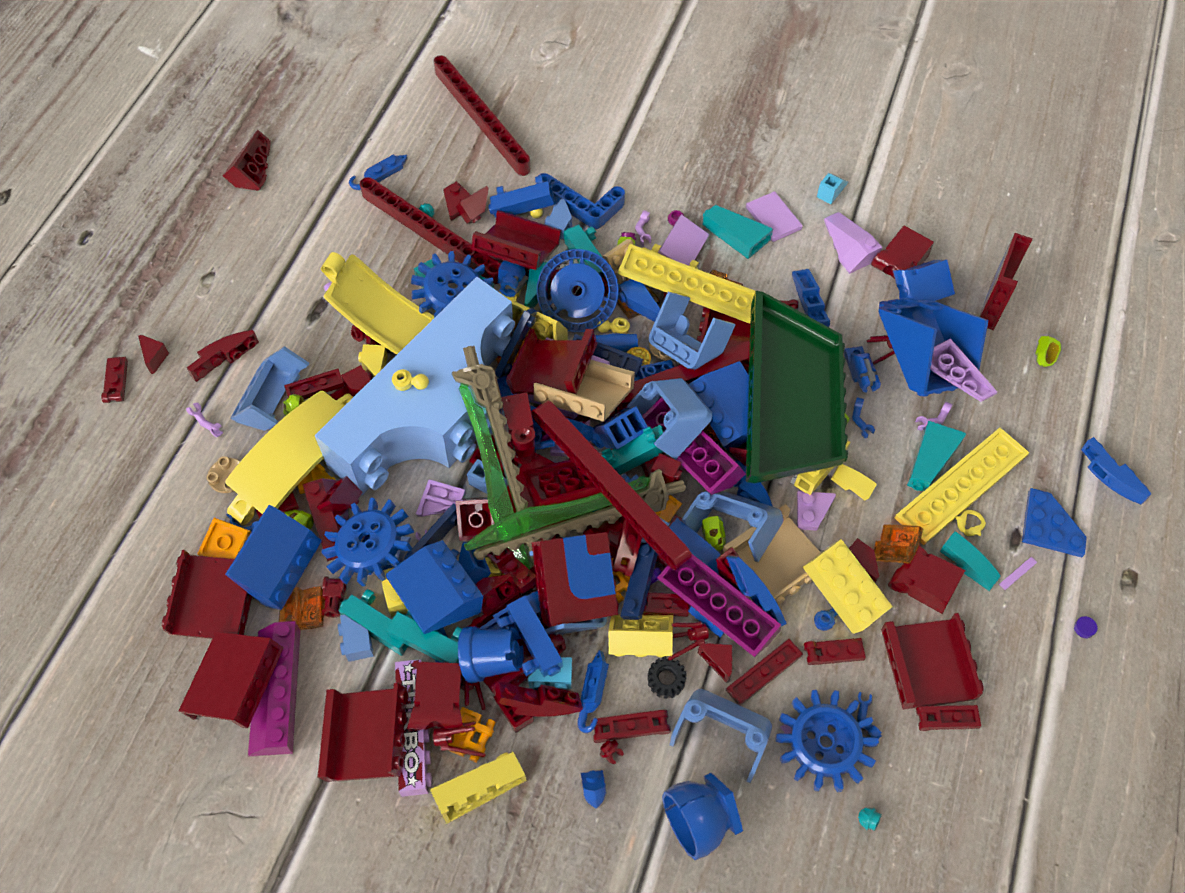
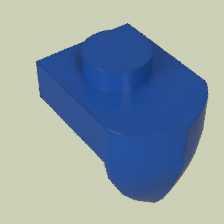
M603 770L581 773L584 797L596 809L602 804L606 796Z

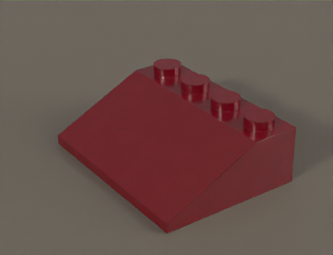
M570 459L522 472L534 508L541 522L552 521L556 518L570 516L574 513L610 504L606 497Z

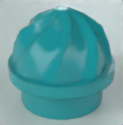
M424 203L418 208L433 218L435 211L431 204Z
M864 808L858 814L859 823L866 830L871 829L875 831L882 814L876 812L877 809Z

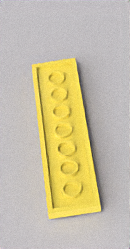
M629 244L618 271L619 275L667 293L669 291L687 296L691 302L750 324L751 302L755 290Z
M998 428L897 513L895 519L906 530H909L910 533H915V538L925 545L951 523L956 516H959L1024 460L1030 452L1003 429Z

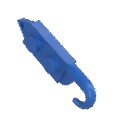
M393 154L366 169L364 178L370 177L379 183L403 169L407 155L395 156ZM352 176L349 179L350 187L355 190H361L360 184L353 183L356 176Z
M600 650L593 661L588 663L580 700L583 709L579 712L578 728L582 733L591 732L598 721L597 718H594L592 723L586 727L588 713L595 711L598 705H601L609 664L605 661L604 652Z

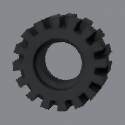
M665 656L662 657V660L658 658L655 663L651 664L647 681L653 694L656 692L658 697L663 695L664 699H667L668 696L674 698L675 694L679 695L686 682V671H684L685 667L683 664L680 665L679 660H676V662L673 660L669 661ZM665 670L671 671L675 676V681L672 684L665 685L660 682L659 674Z

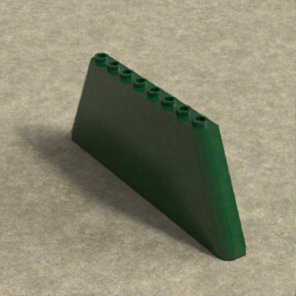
M755 291L750 312L746 482L754 484L839 466L846 462L848 458V450H846L848 435L845 434L847 403L844 402L846 387H844L846 373L843 372L845 357H843L845 343H843L842 334L762 291Z

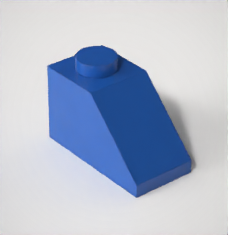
M464 541L461 546L458 562L475 584L481 579L489 577L491 571L485 558L478 560L474 556V551L480 547Z

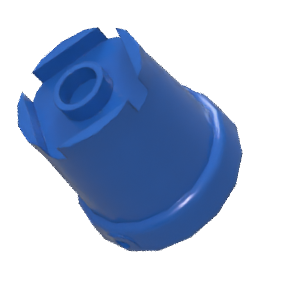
M476 626L462 628L458 639V659L465 680L469 683L484 681L485 677L520 671L519 668H522L524 661L523 646H519L516 640L522 639L518 629L515 627L479 629Z

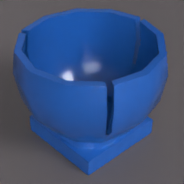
M713 773L704 776L706 784L685 781L671 786L662 795L663 806L666 809L665 813L670 826L683 849L694 860L706 857L720 846L727 830L730 829L735 835L743 832L733 792Z

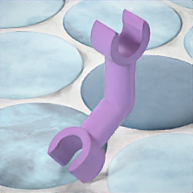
M645 210L635 226L642 246H644L643 240L645 239L651 244V236L646 234L642 228L650 219L648 217L650 212Z
M199 403L193 404L196 412L191 407L186 408L187 413L194 416L202 427L210 430L213 436L218 437L223 434L219 430L222 427L219 423L213 424L205 419L201 413V405Z
M945 402L937 418L917 417L915 422H922L924 424L919 425L917 430H924L928 421L943 424L953 404Z

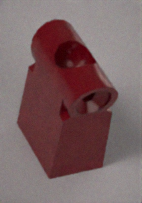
M903 225L886 249L874 257L871 266L894 278L893 270H907L923 264L930 255L934 241Z
M526 392L501 397L503 402L501 414L507 418V424L504 428L511 435L509 446L515 451V458L513 459L519 464H528L535 456V431L528 394Z
M913 543L911 549H907V551L913 549L912 553L906 560H903V565L894 572L888 586L894 591L907 593L908 596L943 614L965 570L931 553L928 554L921 546Z
M417 662L415 700L407 729L426 730L435 726L445 728V730L463 728L459 708L461 680L459 663Z

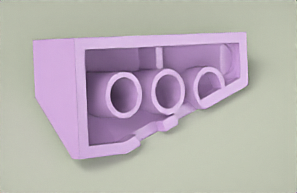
M840 212L824 219L829 235L833 239V246L837 250L839 262L849 274L871 264L874 257L881 252L882 246L871 234Z
M951 339L934 347L931 371L980 402L997 394L995 388Z

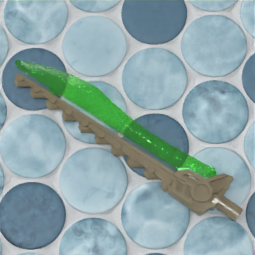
M467 346L463 348L467 368L459 369L457 372L453 371L451 375L456 382L460 383L458 390L462 396L480 449L487 487L488 507L499 534L504 541L520 536L521 532L523 534L532 532L528 529L532 524V518L524 512L528 506V501L520 496L524 485L516 479L520 469L511 461L515 458V451L507 445L511 441V435L503 429L507 424V418L499 413L503 402L501 401L502 398L495 370L493 367L479 364L475 346ZM483 408L486 409L520 525L517 524ZM522 543L517 551L510 550L514 553V557L530 570L524 544ZM527 546L528 552H531L532 546Z
M660 469L652 472L649 477L643 475L628 483L654 512L662 511L666 508L669 495L683 492L686 489L683 480L665 484L662 470ZM602 493L564 503L528 507L489 526L468 543H465L464 547L467 551L476 549L474 556L478 560H483L489 552H492L494 555H500L507 547L510 550L517 551L522 543L532 546L531 542H537L540 538L543 541L551 540L555 534H559L560 537H566L573 529L576 532L582 533L588 525H592V528H599L606 520L608 523L615 524L622 515L614 506H610L612 504Z

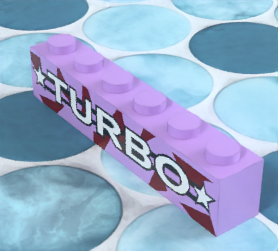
M421 660L395 662L396 683L401 684L408 691V702L406 703L405 711L407 722L404 725L405 745L402 753L404 766L401 769V777H398V791L401 797L428 794V787L432 786L431 772L427 773V764H431V754L426 748V743L430 742L429 729H407L415 700L417 662H421Z

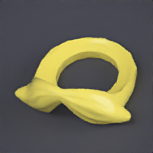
M966 510L960 516L955 517L958 529L966 536H981V531L984 529L986 522L980 513ZM968 514H973L980 519V525L965 529Z

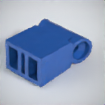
M932 260L907 270H893L900 299L914 298L920 301H936L955 294L948 260Z
M637 406L624 408L604 422L594 426L593 428L595 429L591 441L600 449L606 447L617 450L644 433L643 430L648 428Z

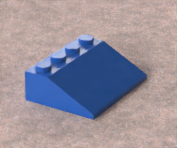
M740 361L702 375L689 384L711 410L712 419L710 425L728 453H730V447L738 448L747 442L749 375Z
M268 505L225 575L265 607L282 610L322 540L307 527L272 505Z
M443 540L424 546L386 573V578L423 634L481 613L482 593Z

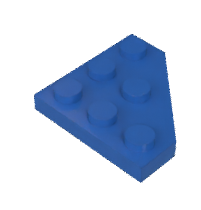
M1030 488L1027 497L1022 542L1082 558L1085 555L1086 535L1051 493Z

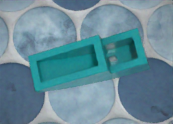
M954 531L940 550L942 554L957 563L956 566L964 569L965 575L988 591L991 590L1001 577L991 562L956 531Z

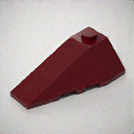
M257 130L227 168L223 177L236 188L259 191L267 179L265 173L268 168L267 157L269 156L271 141Z
M320 478L302 485L319 538L322 540V547L326 549L335 546V542L329 541L324 535L325 532L338 533L341 526L337 523L335 517L339 515L348 520L349 508L344 511H326L317 508L332 485L338 481ZM338 556L331 557L328 559L326 558V560L328 562L338 558Z

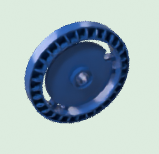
M571 249L555 255L543 267L538 278L536 293L540 309L544 315L557 320L570 332H585L586 329L597 328L613 314L619 298V284L615 271L603 257L588 250ZM574 259H580V263L574 264ZM584 260L591 261L597 265L606 276L609 288L608 298L604 296L605 287L601 276L595 269L585 265ZM569 261V265H567V266L563 267L561 270H559V271L557 272V274L555 275V277L553 278V281H552V284H551V298H552V300L549 301V299H548V283H549V280H550V278H551L553 272H554L561 264H563V263ZM576 286L582 288V293L579 296L574 294ZM603 300L607 302L604 308L600 306ZM553 303L557 308L555 311L551 306ZM564 309L568 311V317L572 318L587 317L597 309L601 311L595 318L582 323L570 322L558 315Z

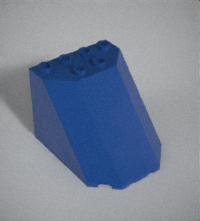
M901 298L879 302V315L910 390L917 392V395L926 397L929 394H941L943 391H955L958 388L930 370L934 347L949 339L980 370L988 326L987 319L932 300L920 301L914 298Z

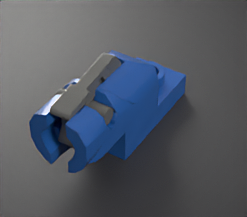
M503 260L498 269V283L501 285L500 292L507 297H514L527 283L528 277L525 276L524 266Z
M863 346L845 348L844 356L853 382H858L860 388L865 393L868 391V386L871 387L872 392L879 389L881 382L870 354L864 352Z

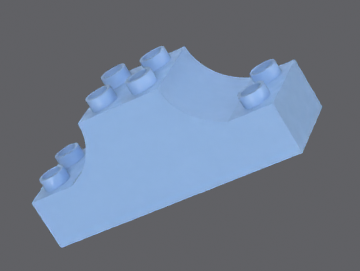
M476 277L314 435L328 469L341 479L348 476L363 492V495L369 488L373 490L380 488L389 476L388 468L397 463L414 459H427L439 462L450 468L457 459L461 463L468 460L475 451V440L482 433L489 436L493 432L486 409L475 402L471 389L456 382L451 374L453 371L457 372L459 369L467 368L463 348L467 346H475L478 362L484 366H489L498 356H503L515 327L512 315V302L483 280ZM404 369L409 371L412 377H415L417 374L426 375L429 379V385L423 390L416 389L412 385L408 390L400 391L394 387L392 376L396 371Z

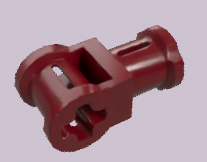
M325 576L322 585L325 607L322 609L321 614L329 618H336L340 616L339 604L344 601L347 584L343 583L340 578Z

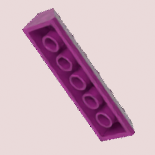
M661 397L642 417L648 427L653 429L661 425L666 430L664 417L671 408ZM703 430L676 459L711 495L732 488L745 475L741 467Z
M693 554L678 569L673 570L667 566L657 577L659 581L754 658L781 631V624Z
M295 621L274 622L258 631V637L271 638L284 648L250 723L248 756L293 754L301 633Z

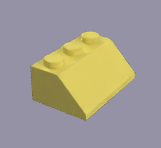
M621 614L611 616L608 631L609 654H614L618 657L625 655H635L637 657L656 655L660 658L672 655L673 615H643L642 620H626L620 617Z

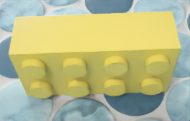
M842 539L830 545L803 566L804 570L852 634L863 631L893 607Z

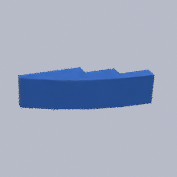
M810 270L792 271L794 284L805 315L830 327V319L825 312V304L819 295L820 288Z
M677 518L669 528L695 557L719 575L716 559L721 554Z
M727 556L726 558L740 592L745 596L751 597L753 603L779 622L781 627L786 625L787 622L777 602L757 574L739 557Z

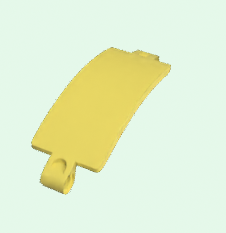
M331 252L321 267V271L332 282L325 292L324 298L357 328L395 354H398L434 319V315L427 311L421 314L419 306L398 293L353 254L345 262L341 255Z
M319 391L279 421L249 451L226 479L227 486L238 494L229 506L227 513L241 525H246L254 517L255 509L262 515L268 505L278 509L296 486L324 459L314 435L353 396L346 394L338 400H334L324 391Z

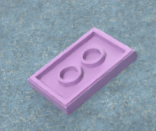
M775 191L746 203V209L757 222L773 229L771 237L773 242L802 230V224Z
M681 215L658 253L689 266L690 262L695 260L709 234Z

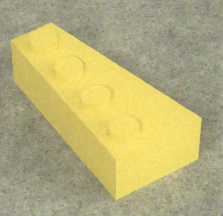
M506 752L498 756L496 760L485 763L472 771L430 789L446 824L522 784L526 781V776L514 752L509 754Z

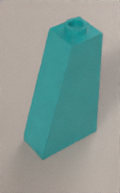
M718 205L707 209L703 214L702 225L747 259L771 241L773 232L771 227Z
M928 421L907 486L917 491H925L931 486L961 445L966 433Z

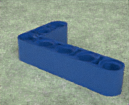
M547 173L538 175H542L543 181L549 182L553 190L555 204H558L561 198L564 199L570 214L594 229L601 228L624 206L625 190L620 186L611 188L596 203H593Z

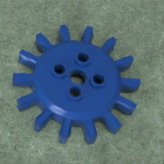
M454 251L449 252L448 262L443 263L436 253L432 254V263L434 265L432 268L420 262L418 270L426 275L425 278L412 275L411 284L423 286V289L412 290L411 294L412 300L426 299L419 306V312L422 314L428 309L433 308L436 311L434 313L435 318L465 289L464 285L468 286L476 277L479 278L485 272L484 264L473 270L469 267L471 256L467 255L463 263L455 262ZM493 278L481 279L492 287ZM455 283L458 287L453 289L448 284Z
M370 498L368 510L363 512L353 503L351 504V509L354 516L348 520L339 515L335 517L337 523L341 526L339 532H325L326 538L329 541L335 542V546L323 549L322 554L327 559L338 556L326 567L332 574H335L342 567L346 566L339 576L343 583L348 584L354 572L358 573L357 582L361 586H366L368 573L375 572V575L381 581H384L386 579L382 568L389 562L394 567L400 564L399 559L395 557L397 551L412 550L408 542L401 541V537L414 533L413 527L410 523L397 526L409 516L402 508L390 517L396 507L392 500L388 499L381 511L378 510V502L374 498ZM370 535L368 540L361 542L364 536Z
M817 689L812 690L810 699L813 706L806 708L796 697L791 704L800 714L798 718L794 719L784 713L780 716L779 721L792 728L791 734H776L775 742L791 743L792 751L784 753L780 761L783 764L797 759L802 765L796 770L794 776L796 781L802 779L807 771L815 774L814 791L819 792L821 789L823 777H832L836 791L842 792L844 789V783L841 778L842 774L847 772L857 784L863 780L861 773L854 766L857 761L867 767L872 768L876 760L863 754L862 749L863 746L876 747L879 744V738L863 737L861 730L868 728L872 724L873 719L872 717H867L861 721H856L852 714L858 708L859 702L857 700L851 702L848 708L844 710L837 706L839 691L834 690L830 697V704H821ZM829 726L835 729L834 733L828 731ZM807 733H813L815 738H808ZM823 736L829 737L832 745L830 747L822 746L820 738ZM836 747H841L843 753H837ZM820 753L823 756V759L818 760L815 757V754Z

